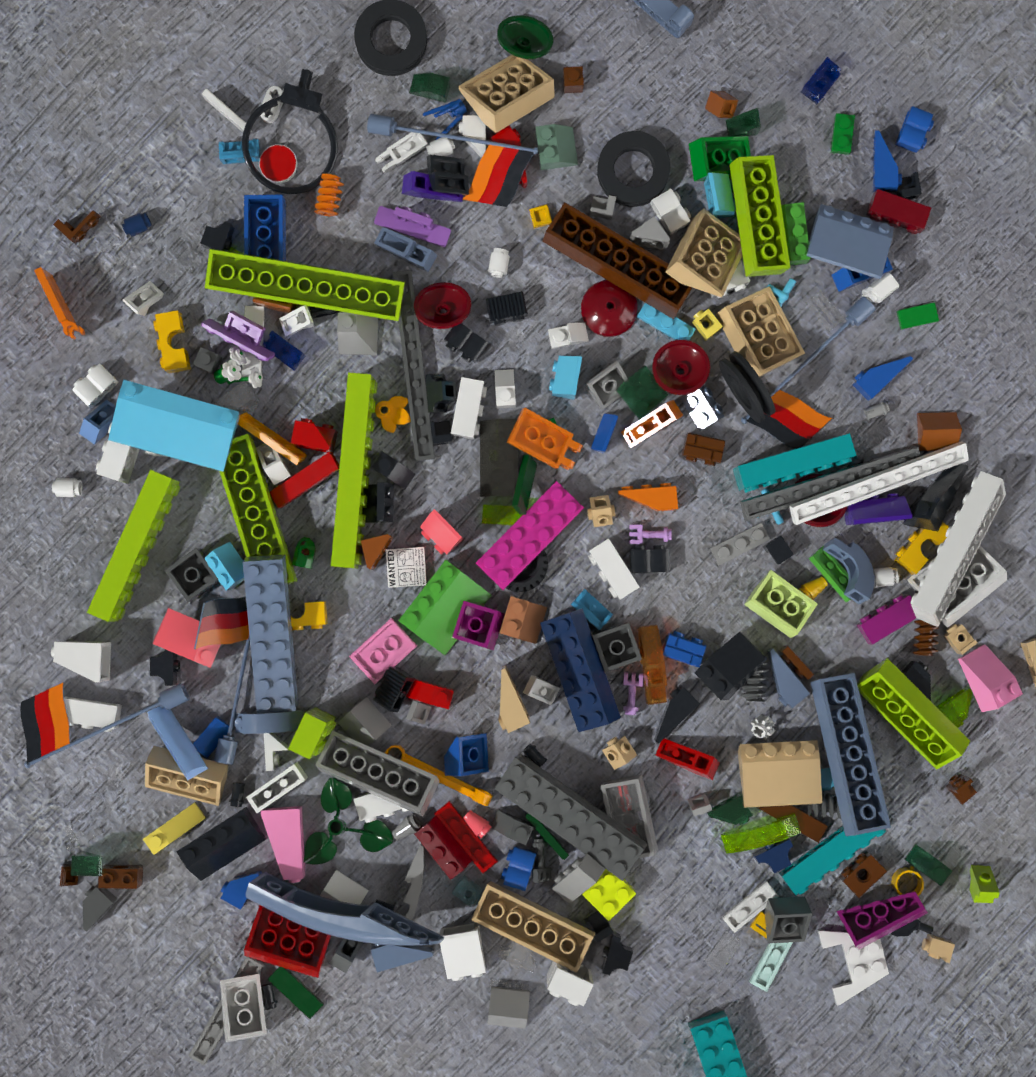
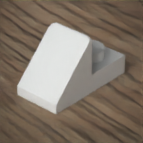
M149 281L125 297L123 302L136 314L145 316L149 307L162 299L164 293Z
M306 305L279 318L285 337L291 336L302 329L314 327L312 317Z
M567 323V326L548 329L551 349L589 342L585 323Z
M531 675L523 693L552 706L560 688Z
M264 733L266 771H274L279 765V754H276V751L288 750L289 746L274 733Z

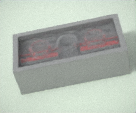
M636 775L604 781L601 784L607 815L648 844L639 858L655 856L658 847L643 776Z

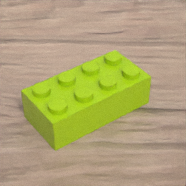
M316 707L307 711L288 750L309 760L313 756L319 755L327 742L326 737L336 727L337 723L334 722L336 717Z

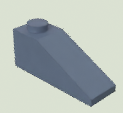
M769 648L767 652L776 691L780 695L778 699L783 706L786 707L788 705L790 708H793L810 693L773 648Z
M375 944L372 945L371 953L376 971L381 972L432 957L434 949L419 945Z

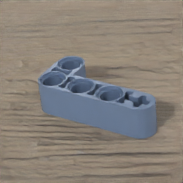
M633 0L676 38H680L693 22L694 14L685 5H681L678 8L670 0Z

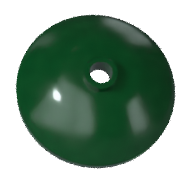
M523 15L511 16L504 19L497 29V39L500 45L508 53L518 58L536 59L543 57L550 52L553 45V35L550 29L543 22L533 17Z

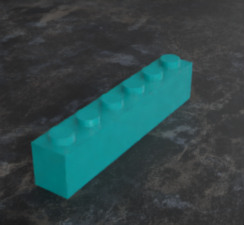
M842 826L791 863L792 865L779 872V874L795 895L798 893L801 895L809 889L808 886L810 884L821 881L825 873L829 870L830 872L836 870L840 866V862L844 859L849 860L855 855V851L859 848L867 847L871 843V839L876 836H882L886 829L854 836H845L844 827Z

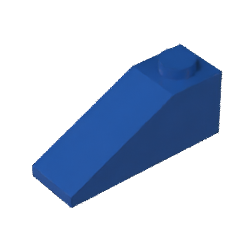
M876 130L874 133L873 192L877 189L885 192H897L898 186L902 184V174H898V166L880 131Z
M888 257L883 274L893 270ZM842 268L832 274L839 292L874 278L846 268Z
M909 356L871 368L866 372L862 370L854 377L856 381L852 385L869 401L913 358Z

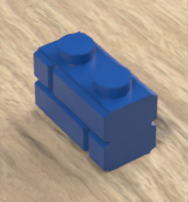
M676 631L673 634L668 633L661 655L700 667L706 645L702 644L703 640L694 637L688 640L684 638L685 634Z

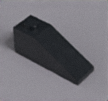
M677 686L670 693L671 697L667 701L654 738L658 744L700 705L683 686L681 688Z

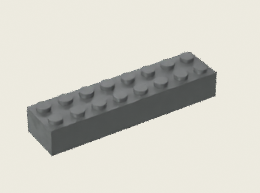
M521 753L514 758L495 787V790L581 852L589 854L601 866L622 881L648 845Z

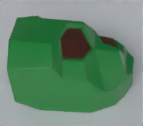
M303 537L298 541L292 561L293 566L313 568L316 547L310 538Z

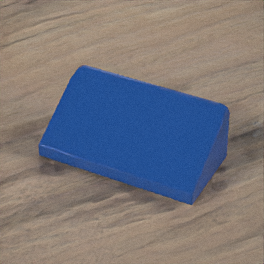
M603 415L591 449L600 453L606 452L618 420L617 415Z
M219 716L215 717L193 743L196 750L208 758L216 749L218 739L228 734L229 725Z

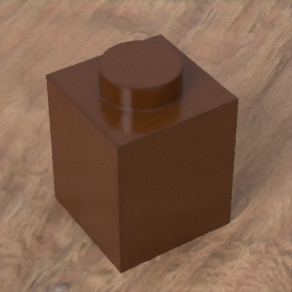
M583 66L563 67L564 94L583 92Z

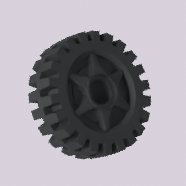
M545 550L506 589L514 592H525L537 587L545 578L548 570V558Z

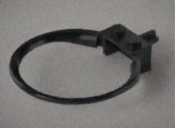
M302 69L298 86L285 83L281 96L259 106L249 117L243 131L242 152L248 169L262 185L278 193L301 194L318 187L320 181L323 180L321 175L330 174L337 159L338 142L336 132L331 121L320 107L323 94L309 90L313 72L307 69ZM278 102L319 113L320 115L317 118L322 122L329 135L331 150L327 166L317 179L304 186L291 188L270 182L255 168L250 157L249 135L253 124L262 113L278 106Z

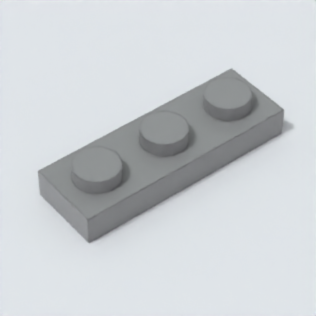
M759 523L710 548L719 566L767 542L770 538L763 524Z

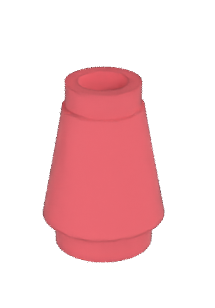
M472 810L463 818L474 834L480 838H483L492 828L489 825V821Z

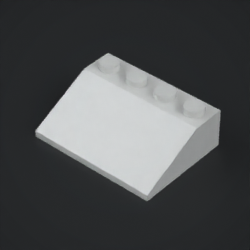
M979 546L941 620L947 628L1007 581V571L981 546ZM930 562L922 567L917 574L907 579L917 593L921 588L919 586L922 578L926 577L929 572Z

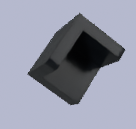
M914 172L911 176L902 177V184L898 186L897 196L908 200L917 199L922 192L918 172Z
M430 421L433 445L451 444L450 421Z
M782 535L762 546L766 553H770L777 565L794 555Z
M599 911L584 919L588 929L595 932L594 938L597 943L614 933L608 920Z

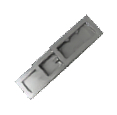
M421 843L404 880L411 884L404 899V902L410 905L405 918L411 921L418 905L424 877L425 847Z

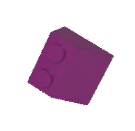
M463 601L452 638L494 651L505 614Z

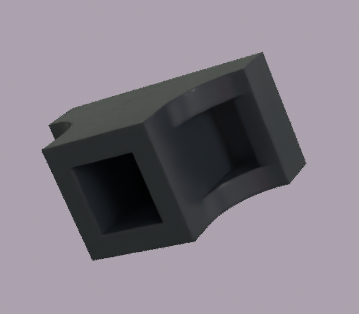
M224 222L217 228L206 225L200 244L209 250L229 251L232 246L231 238L235 228L227 222Z
M426 374L428 413H447L449 404L457 401L456 382L447 381L444 374Z
M165 649L162 655L151 656L150 676L161 677L165 682V686L177 685V672L180 671V660H177V654Z
M612 933L609 945H605L602 953L604 961L601 970L603 974L609 976L615 969L628 971L633 954L631 947L621 943L619 933Z

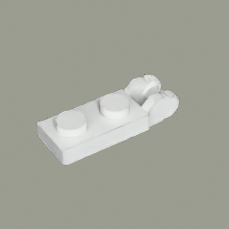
M411 132L388 147L385 152L377 156L375 161L382 163L391 156L393 160L382 168L385 174L394 169L396 165L399 166L425 149L429 144L422 134Z

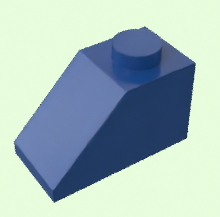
M258 870L234 877L230 882L226 881L220 891L223 893L220 899L241 910L248 900L246 898V890L249 882L261 875L262 871Z

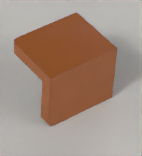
M711 90L705 109L718 118H733L739 100L725 91Z

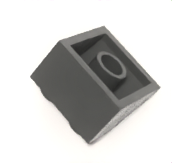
M805 897L768 898L765 909L768 944L805 942L812 916Z

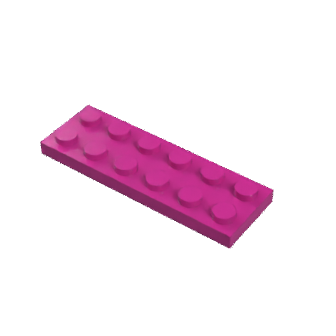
M556 481L527 510L526 515H522L475 564L504 590L584 507Z

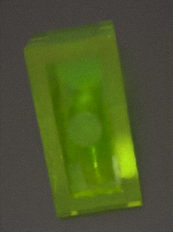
M964 687L936 706L957 728L964 724L963 721L968 717L972 697L971 688Z

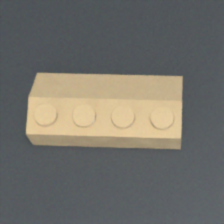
M153 746L145 763V787L219 806L227 779L228 765L202 758L208 769L187 781L169 750L164 747Z

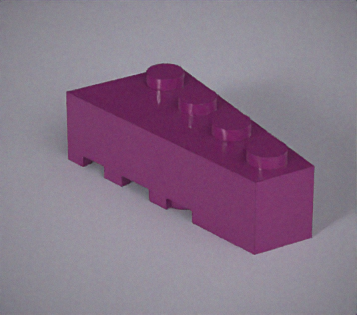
M916 892L836 911L854 945L859 950L928 913Z

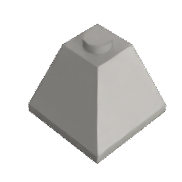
M338 313L337 334L339 354L377 356L379 318L353 313Z

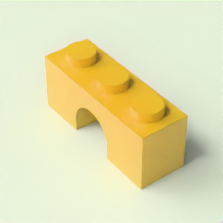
M178 310L155 314L156 320L153 321L155 331L159 335L157 347L162 353V358H160L161 368L167 373L191 370L188 351L185 348L173 349L171 344L172 338L176 334L185 332L182 314Z
M942 522L938 532L922 528L917 532L914 531L908 538V544L905 547H900L896 552L897 557L894 561L911 575L917 574L929 560L922 554L921 544L925 540H929L935 545H940L947 538L946 532L949 526Z
M326 601L305 603V612L300 618L291 616L292 631L304 630L303 626H311V629H323V625L328 624Z

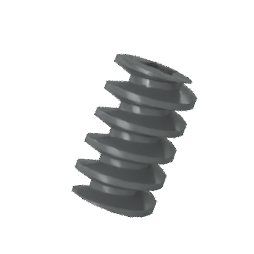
M761 665L745 682L747 685L741 686V689L746 691V693L741 694V697L747 701L765 702L760 696L765 695L766 692L760 689L766 687V684L761 682L767 679L766 676L761 674L767 672L766 668Z
M822 793V804H807L808 816H810L811 811H814L815 817L821 812L822 817L825 818L827 812H829L830 818H833L834 813H837L838 819L841 818L836 794L832 797L830 793H827L825 796Z

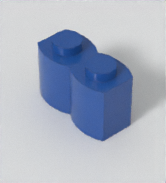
M912 106L906 114L895 145L915 153L923 149L927 142V138H925L926 132H930L934 124L932 120L933 114Z
M515 845L513 850L509 849L506 859L510 861L508 869L504 868L501 879L504 880L503 885L526 891L536 852Z

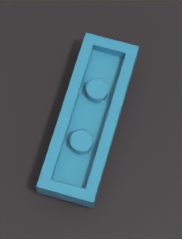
M647 303L644 304L637 316L640 320L674 340L689 341L696 330L679 318L675 317L672 319Z

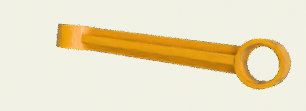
M392 745L386 750L385 754L388 755L392 748H398L402 753L401 761L437 776L440 780L439 783L470 797L481 805L488 806L493 797L492 794L481 788L474 787L453 776H445V772L406 754L404 748L400 745Z

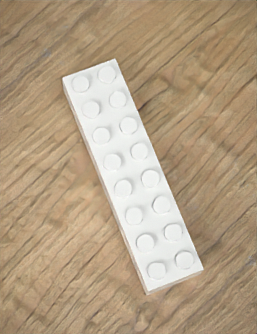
M982 471L978 477L973 479L972 489L970 493L965 495L962 509L956 512L955 522L952 527L948 528L945 542L939 545L936 559L930 562L929 572L926 577L922 578L919 586L921 588L918 594L915 593L911 600V606L916 618L936 627L939 626L1006 495L1003 479Z

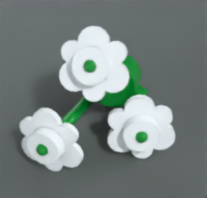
M237 346L230 348L231 359L223 363L220 369L214 371L215 381L218 384L227 382L229 385L235 382L249 381L253 388L261 387L263 376L259 372V368L253 367L249 370L250 375L248 377H241V367L239 365L247 363L245 353Z

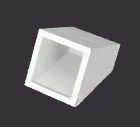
M54 642L51 648V656L54 657L53 662L94 682L110 680L111 642Z
M478 923L440 929L439 935L444 937L440 946L447 979L458 981L464 979V976L471 975L472 978L486 973Z

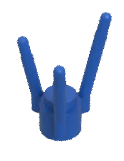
M458 99L423 113V116L436 113L434 114L436 118L449 112L452 118L456 117L442 132L447 134L463 119V114L467 110L462 100Z

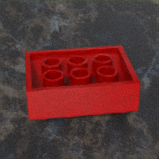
M259 905L244 948V956L319 978L332 935L302 926Z

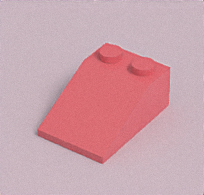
M435 509L420 526L423 530L421 534L428 541L432 539L436 543L434 547L441 555L444 552L448 555L464 540Z
M170 608L167 609L152 643L211 668L221 644L208 645L195 650L194 646L200 621Z

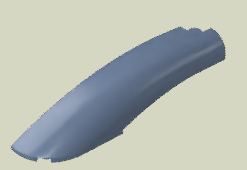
M266 871L249 882L246 890L247 899L295 923L328 935L382 945H434L444 940L443 936L376 902L372 905H361L328 899L299 889Z

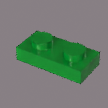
M835 114L830 153L846 155L851 153L855 115Z

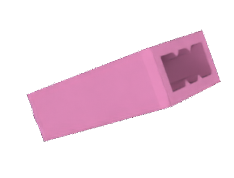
M302 806L264 808L261 810V817L283 880H289V883L300 882V879L305 877Z

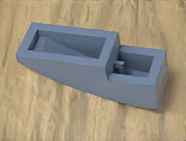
M382 227L374 242L375 245L427 272H429L437 257L431 249L419 245L414 240L385 227Z

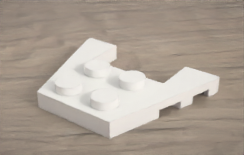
M817 930L823 949L842 944L851 982L832 986L837 1006L889 974L880 939L859 950L854 945L848 932Z

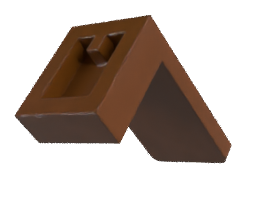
M92 210L76 228L67 221L63 223L59 219L53 225L76 244L85 238L86 232L90 228H94L98 224L101 216Z
M956 774L948 781L949 784L946 785L948 790L962 805L977 793L971 786L973 780L962 774Z

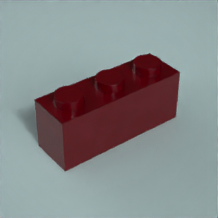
M877 189L873 193L866 215L870 216V219L874 221H885L894 228L902 227L907 229L906 231L909 233L920 234L925 229L932 208Z
M436 815L423 824L414 834L450 880L465 870L472 861Z

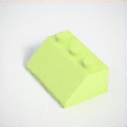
M772 570L766 574L744 603L745 606L790 638L798 635L818 605Z

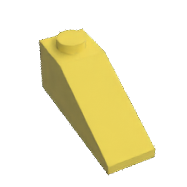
M195 802L143 838V841L153 855H155L206 817Z

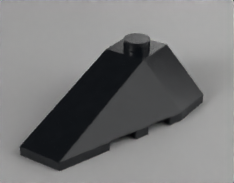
M958 464L942 470L910 507L912 518L904 520L903 524L938 532L968 469V465Z

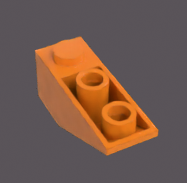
M671 483L660 484V487L652 488V485H641V489H633V486H626L617 492L619 496L657 512L678 509L676 486H671Z

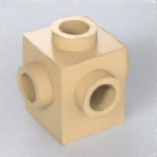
M609 495L589 498L590 508L587 509L588 519L593 521V526L612 525L615 508L614 505L610 504Z
M626 736L619 739L617 737L610 739L606 742L608 746L602 750L614 770L626 765L637 756Z

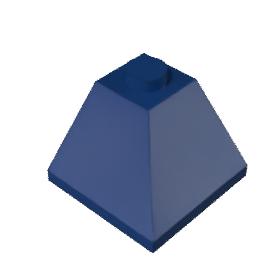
M487 733L461 736L454 739L444 755L445 776H466L489 772Z

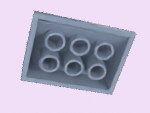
M820 204L813 221L807 256L881 279L894 227L867 217L852 214L848 211L836 209L832 206Z

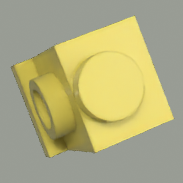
M709 309L705 312L700 310L693 316L695 319L692 324L705 341L723 327ZM702 322H707L709 326L707 328L703 327Z

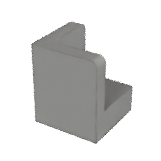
M609 195L608 199L594 196L589 215L611 220L616 197Z

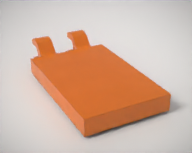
M42 267L35 269L34 272L56 317L63 326L64 334L74 340L76 339L75 331H80L82 335H85L84 329L76 324L53 275Z
M522 408L507 440V443L555 469H558L559 466L566 470L573 469L575 462L564 457L567 448L577 453L583 447L582 444L572 440L573 433L527 408Z

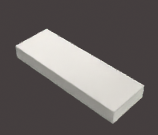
M205 89L202 93L204 99L243 132L246 122L213 93Z
M764 881L721 917L735 933L766 908L768 898H778L779 895L767 881Z

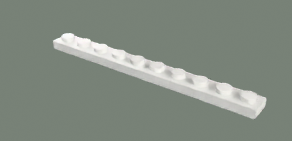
M963 441L791 504L789 507L792 521L795 525L969 461L966 443Z

